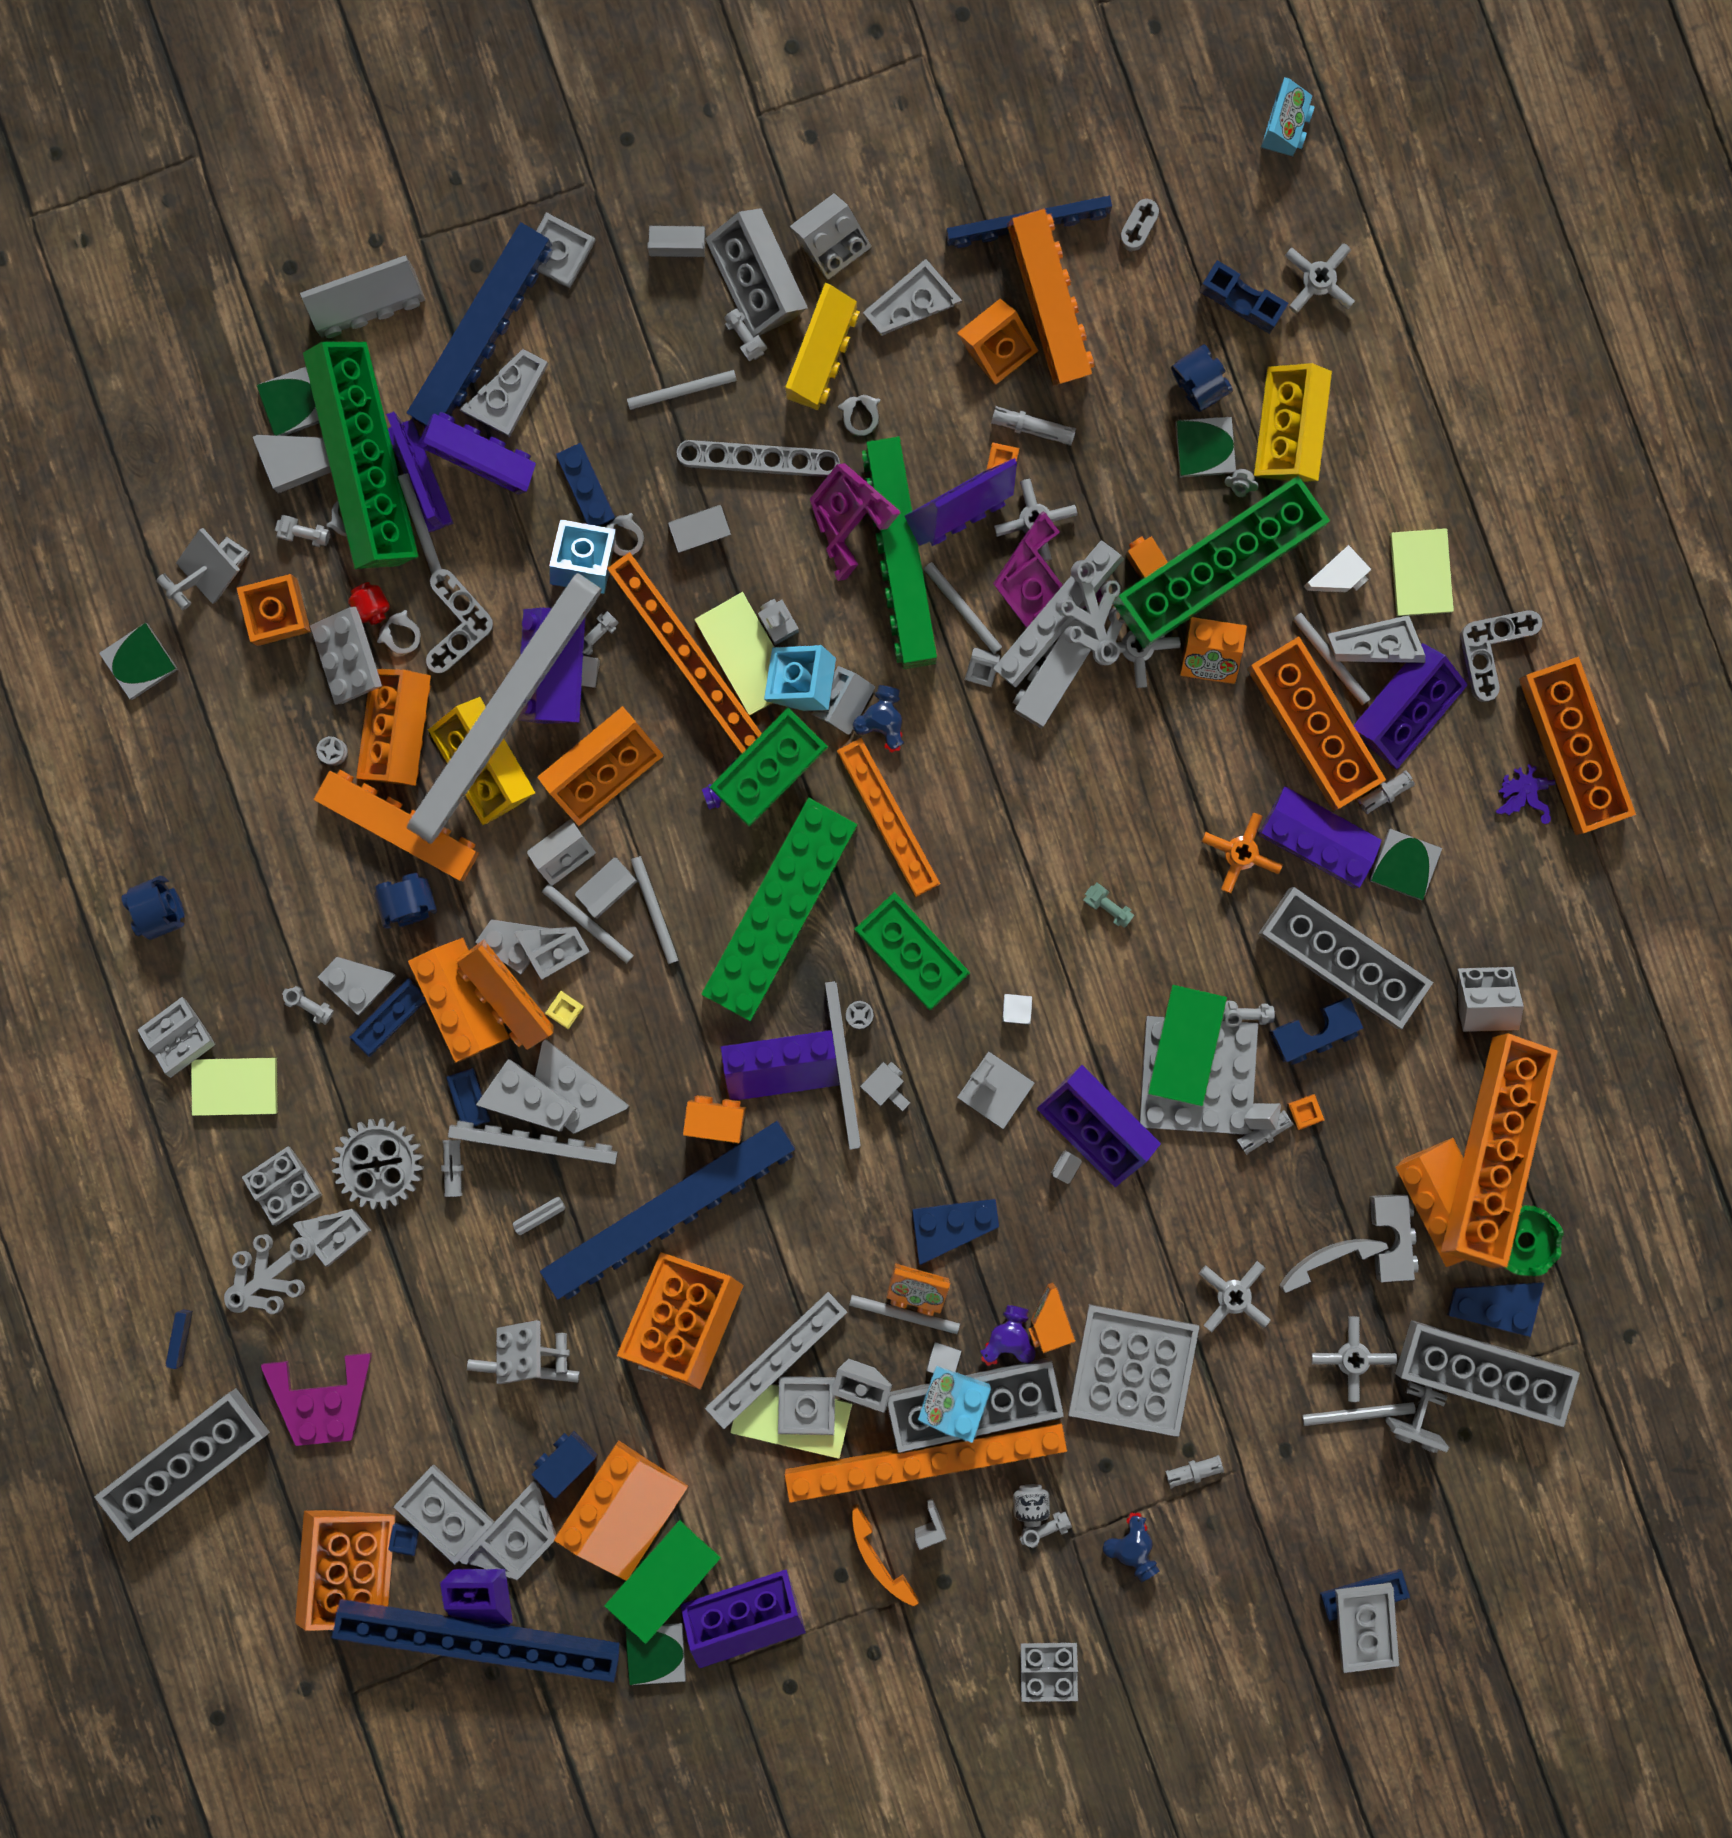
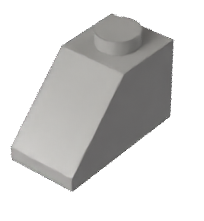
M848 1359L837 1370L832 1395L885 1412L892 1385L874 1367Z

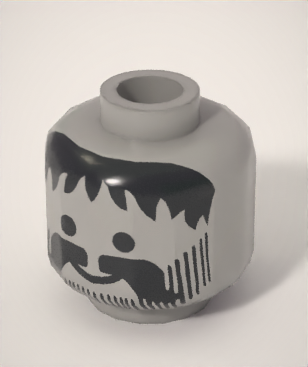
M1027 1484L1020 1486V1490L1013 1494L1014 1517L1024 1522L1025 1527L1041 1526V1521L1048 1519L1050 1516L1049 1493L1042 1489V1485Z

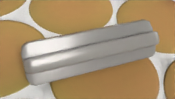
M556 1197L513 1222V1227L518 1235H522L565 1210V1205L559 1197Z

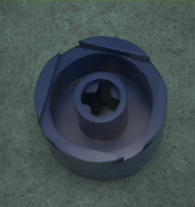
M1205 344L1171 366L1172 374L1179 388L1183 387L1187 394L1185 396L1197 412L1207 409L1233 392L1229 381L1222 376L1226 372L1224 366L1218 358L1212 360V354Z
M418 873L402 877V882L395 884L384 882L375 886L374 899L383 928H392L391 923L398 922L399 927L410 925L429 918V911L433 914L437 913L428 879L419 877Z
M164 876L155 877L129 888L127 893L121 897L124 907L131 914L133 919L131 927L137 936L143 935L145 938L153 940L184 926V923L180 922V919L185 917L181 900L174 888L168 889L165 885L169 881Z

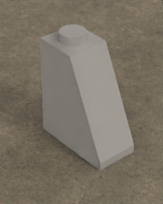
M256 435L253 437L271 485L278 493L331 473L323 438Z

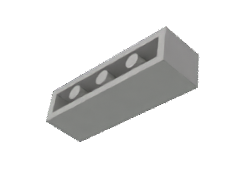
M1075 618L1067 626H1079L1084 634L1096 639L1093 629ZM1065 630L1057 642L1053 643L1043 655L1046 660L1041 668L1035 665L1027 678L1031 681L1026 691L1021 689L1013 701L1017 705L1014 712L1041 729L1091 651L1080 643L1067 642L1064 637ZM1073 630V632H1072V637H1073V638L1076 637V632H1075V630Z

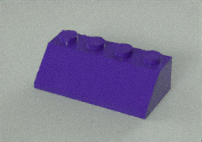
M439 412V415L432 414L417 445L418 447L519 495L527 491L536 465L535 462L530 460L531 455L518 449L512 452L504 448L506 443L497 438L490 437L489 440L479 436L481 431L467 424L463 428L455 424V419L445 413Z
M1015 458L983 471L906 514L904 517L919 546L928 542L934 546L946 540L945 534L949 531L953 535L967 528L965 522L970 520L971 523H975L986 517V510L990 509L991 512H994L1006 505L1004 500L1014 495L1017 468Z
M552 608L523 609L521 654ZM585 618L517 720L540 724L579 722Z
M1424 643L1421 646L1425 653V663L1406 662L1354 724L1364 744L1395 769L1401 766L1467 687V683L1446 655Z
M1285 786L1257 834L1354 889L1360 888L1374 863L1382 841Z
M832 1030L721 1046L730 1100H743L840 1085Z
M1083 1065L1069 1075L1036 1108L1114 1187L1118 1186L1145 1164L1161 1145Z
M787 1569L680 1604L690 1651L699 1668L806 1633L799 1604Z

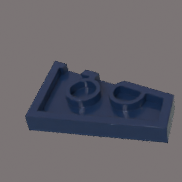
M995 1198L912 1209L919 1265L999 1227Z
M1544 1282L1456 1287L1453 1290L1447 1315L1531 1337Z

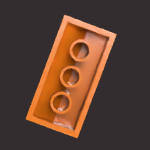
M377 669L382 686L368 692L356 779L416 786L419 774L420 751L423 746L422 736L426 721V707L430 693L431 675L408 670Z
M622 706L537 778L573 821L580 826L664 755Z
M464 938L434 948L408 961L455 1063L510 1039L504 1024L500 1025L492 1015L493 1007L488 1001L485 1004L482 1003L474 993L476 986L471 980L466 982L456 970L459 967L456 963L457 959L469 951Z
M484 939L457 959L456 963L459 967L456 970L466 982L472 981L476 986L474 993L482 1003L489 1002L494 1009L491 1012L500 1025L506 1023L512 1031L509 1033V1036L518 1047L523 1045L528 1050L553 1034L554 1025Z
M1454 1138L1410 1155L1395 1167L1446 1268L1465 1260L1441 1252L1463 1163V1156Z

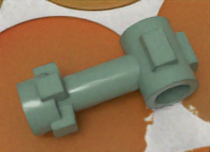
M1097 882L1094 886L1091 885L1084 894L1085 898L1083 901L1095 910L1099 906L1115 917L1114 924L1125 928L1134 917V914L1130 912L1131 909L1127 906L1121 909L1106 897L1109 891Z

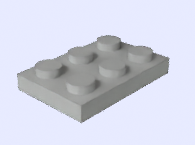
M349 607L310 625L335 705L343 704L382 686L356 607Z
M434 1464L394 1506L402 1516L454 1565L494 1523L477 1504Z
M1384 1583L1336 1589L1340 1657L1343 1672L1399 1666L1392 1584Z

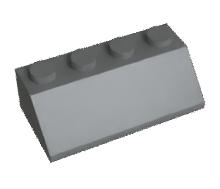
M761 208L738 212L706 238L707 244L739 312H743L746 317L744 323L753 338L790 322L808 309Z
M406 255L300 293L316 331L321 337L326 336V338L336 337L342 333L341 330L349 327L353 329L361 328L367 325L369 320L377 317L378 319L389 318L394 315V311L402 308L404 310L414 309L420 305V302L425 301L415 269Z

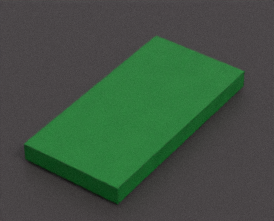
M787 708L709 788L750 827L819 758L828 746L793 711Z
M895 891L854 929L929 1011L970 974L967 968Z
M1171 985L1147 1094L1203 1106L1227 997Z
M679 1520L604 1606L646 1644L721 1559V1556Z

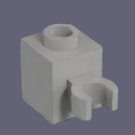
M773 599L761 606L762 611L758 613V616L775 645L799 632V628L783 600L776 602Z
M882 1062L860 1086L880 1106L888 1098L902 1111L910 1104L896 1090L904 1082L900 1078L903 1072L892 1062L889 1065Z

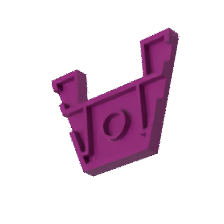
M845 463L837 464L810 498L821 533L825 532L829 543L827 547L829 558H834L838 570L834 571L838 581L846 580L858 565L844 540L865 514L869 512L879 530L888 529L900 514V511Z
M1044 511L1039 514L993 583L1026 628L1063 586L1037 551L1060 533ZM1101 587L1095 593L1097 602H1101L1103 597Z
M372 1352L345 1356L347 1385L291 1390L289 1361L263 1363L261 1365L295 1446L349 1441L354 1438Z

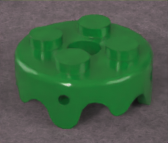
M1521 1205L1508 1265L1504 1268L1512 1273L1524 1276H1540L1547 1273L1548 1269L1558 1261L1562 1253L1561 1241L1564 1232L1561 1225L1547 1211L1530 1205ZM1524 1232H1528L1532 1236V1243L1527 1248H1522L1518 1243L1519 1236Z

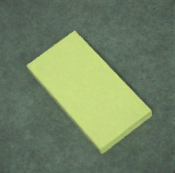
M741 592L694 620L746 711L751 716L772 704L765 701L764 696L771 652L774 646L744 593Z
M771 1384L733 1420L731 1433L840 1458L852 1402L835 1399L834 1435L778 1434L779 1385Z

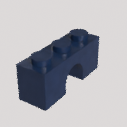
M1217 260L1204 280L1199 292L1270 334L1289 303L1266 289L1264 291H1257L1249 287L1240 279V273Z
M1350 997L1320 1008L1325 1022L1322 1031L1317 1035H1308L1302 1029L1299 1020H1293L1269 1031L1282 1061H1291L1293 1065L1307 1059L1306 1053L1315 1049L1317 1053H1321L1332 1048L1331 1042L1340 1038L1343 1042L1357 1037V1031L1363 1029V1026Z

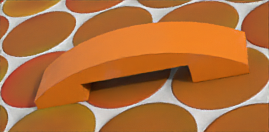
M854 1505V1533L859 1550L869 1569L878 1581L897 1598L912 1606L919 1604L918 1597L905 1576L902 1574L893 1580L866 1538L867 1535L873 1532V1527L859 1505Z

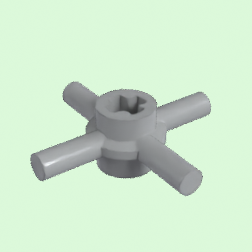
M1343 243L1327 262L1320 261L1312 264L1293 248L1286 253L1285 257L1304 272L1303 283L1305 288L1289 305L1291 311L1297 314L1313 294L1325 295L1329 293L1346 309L1352 306L1355 300L1336 285L1337 275L1335 272L1337 266L1351 251L1349 246ZM1319 274L1325 277L1321 283L1315 280Z
M1025 479L1020 481L1026 507L1022 510L1019 519L995 525L994 528L996 536L1020 530L1027 534L1034 523L1029 522L1032 515L1038 517L1044 511L1051 521L1054 522L1077 516L1078 514L1075 505L1049 511L1044 505L1037 504L1031 479ZM1047 542L1038 549L1045 562L1052 560Z
M1129 631L1123 637L1122 642H1116L1120 653H1123L1129 661L1134 662L1136 688L1147 687L1145 661L1152 656L1154 650L1180 648L1179 637L1160 638L1145 649L1142 648L1140 653L1137 652L1136 648H1131V645L1137 640L1132 631Z
M1256 1261L1241 1281L1229 1280L1225 1282L1206 1265L1201 1269L1199 1275L1218 1290V1302L1220 1304L1204 1324L1209 1331L1213 1332L1228 1313L1238 1314L1244 1311L1263 1328L1270 1322V1319L1251 1304L1252 1295L1249 1288L1265 1270V1267L1258 1261ZM1239 1290L1238 1296L1240 1300L1237 1303L1234 1300L1232 1303H1229L1231 1301L1229 1293L1231 1291L1236 1293Z
M1348 1316V1343L1344 1344L1338 1353H1311V1364H1338L1339 1368L1348 1375V1401L1359 1402L1360 1375L1365 1373L1370 1365H1396L1397 1355L1396 1353H1370L1364 1345L1359 1343V1317ZM1354 1352L1360 1357L1359 1361H1355V1365L1348 1361V1357H1353L1352 1353Z

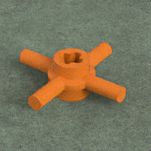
M1257 813L1252 814L1244 835L1236 837L1230 842L1208 832L1204 833L1201 842L1224 851L1226 860L1231 865L1221 887L1222 891L1231 894L1240 871L1249 869L1254 864L1276 874H1279L1283 864L1260 855L1258 846L1253 841L1263 819V816ZM1244 846L1248 858L1244 857L1240 860L1238 859L1239 854L1236 852V848L1240 849Z

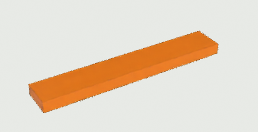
M862 738L837 750L915 897L940 885L938 878Z

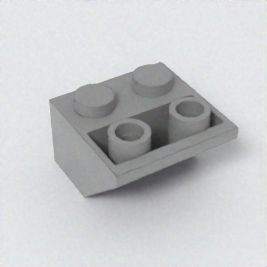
M835 193L790 226L803 249L827 280L872 247L849 206Z
M1514 967L1458 968V1009L1463 1032L1519 1030L1524 1006Z

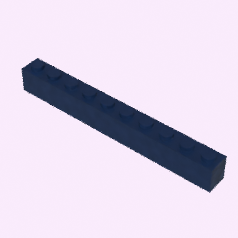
M777 1120L540 1270V1273L557 1300L563 1296L568 1300L580 1292L578 1286L586 1281L592 1285L604 1277L602 1271L612 1266L613 1270L628 1262L627 1255L634 1251L639 1255L651 1247L650 1241L657 1236L663 1240L675 1232L673 1226L683 1221L684 1225L699 1217L697 1211L706 1206L710 1210L723 1202L720 1197L730 1191L734 1195L746 1187L744 1181L752 1176L755 1180H758L769 1173L768 1166L777 1161L779 1165L794 1157L791 1152L796 1148Z
M340 1599L332 1635L333 1639L614 1682L619 1658V1643L343 1599Z

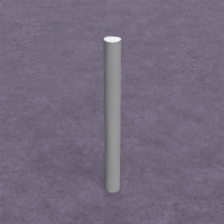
M734 370L632 397L627 399L631 410L737 380Z
M403 474L398 476V480L431 574H433L435 571L440 570L441 566L409 474ZM438 575L436 579L440 582L445 580V577Z
M931 562L924 567V571L992 653L998 652L1002 646L936 566Z
M1300 613L1292 620L1358 702L1364 705L1369 701L1370 697L1341 661H1335L1331 649L1303 614Z
M641 856L633 858L631 863L668 964L679 961Z
M548 884L544 888L542 893L626 964L633 958L634 955L553 886Z
M855 1295L851 1296L849 1304L852 1307L954 1334L958 1333L960 1323Z
M468 1359L467 1370L497 1374V1362ZM541 1367V1377L539 1378L578 1383L580 1371L567 1370L568 1373L556 1374V1369Z
M1414 1402L1305 1414L1302 1415L1303 1426L1414 1414L1415 1405Z

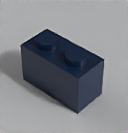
M575 1431L569 1436L566 1433L561 1435L553 1444L556 1449L549 1456L544 1453L533 1464L536 1469L531 1475L554 1498L598 1455Z

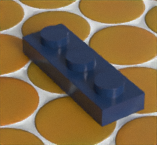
M581 442L556 453L587 524L601 527L612 522L615 516Z

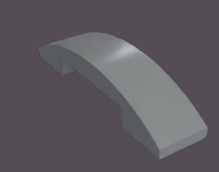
M1373 1239L1348 1240L1326 1246L1310 1254L1294 1266L1279 1286L1283 1292H1289L1311 1282L1307 1271L1353 1251H1356L1359 1258L1365 1259L1388 1249V1246L1383 1241Z

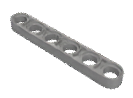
M695 440L684 441L677 449V457L680 463L690 468L827 477L831 471L821 469L819 465L820 460L823 457L829 456L835 460V466L840 464L839 457L835 452L821 449ZM694 447L698 453L697 457L693 461L684 460L682 458L684 448ZM719 448L724 451L725 458L722 462L714 463L710 460L709 454L713 449ZM749 451L753 455L751 463L748 465L738 463L737 455L739 452ZM774 452L779 455L780 463L777 466L769 467L765 464L764 459L768 453ZM804 455L808 459L807 466L803 469L795 468L792 465L794 456Z

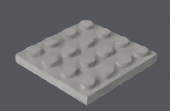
M1146 1016L1139 1122L1145 1128L1233 1134L1252 1133V1129H1249L1244 1118L1249 1109L1253 1108L1258 1023L1241 1022L1236 1027H1230L1225 1021H1222L1203 1106L1147 1094L1164 1017Z
M1088 1304L1068 1416L1179 1437L1199 1325Z

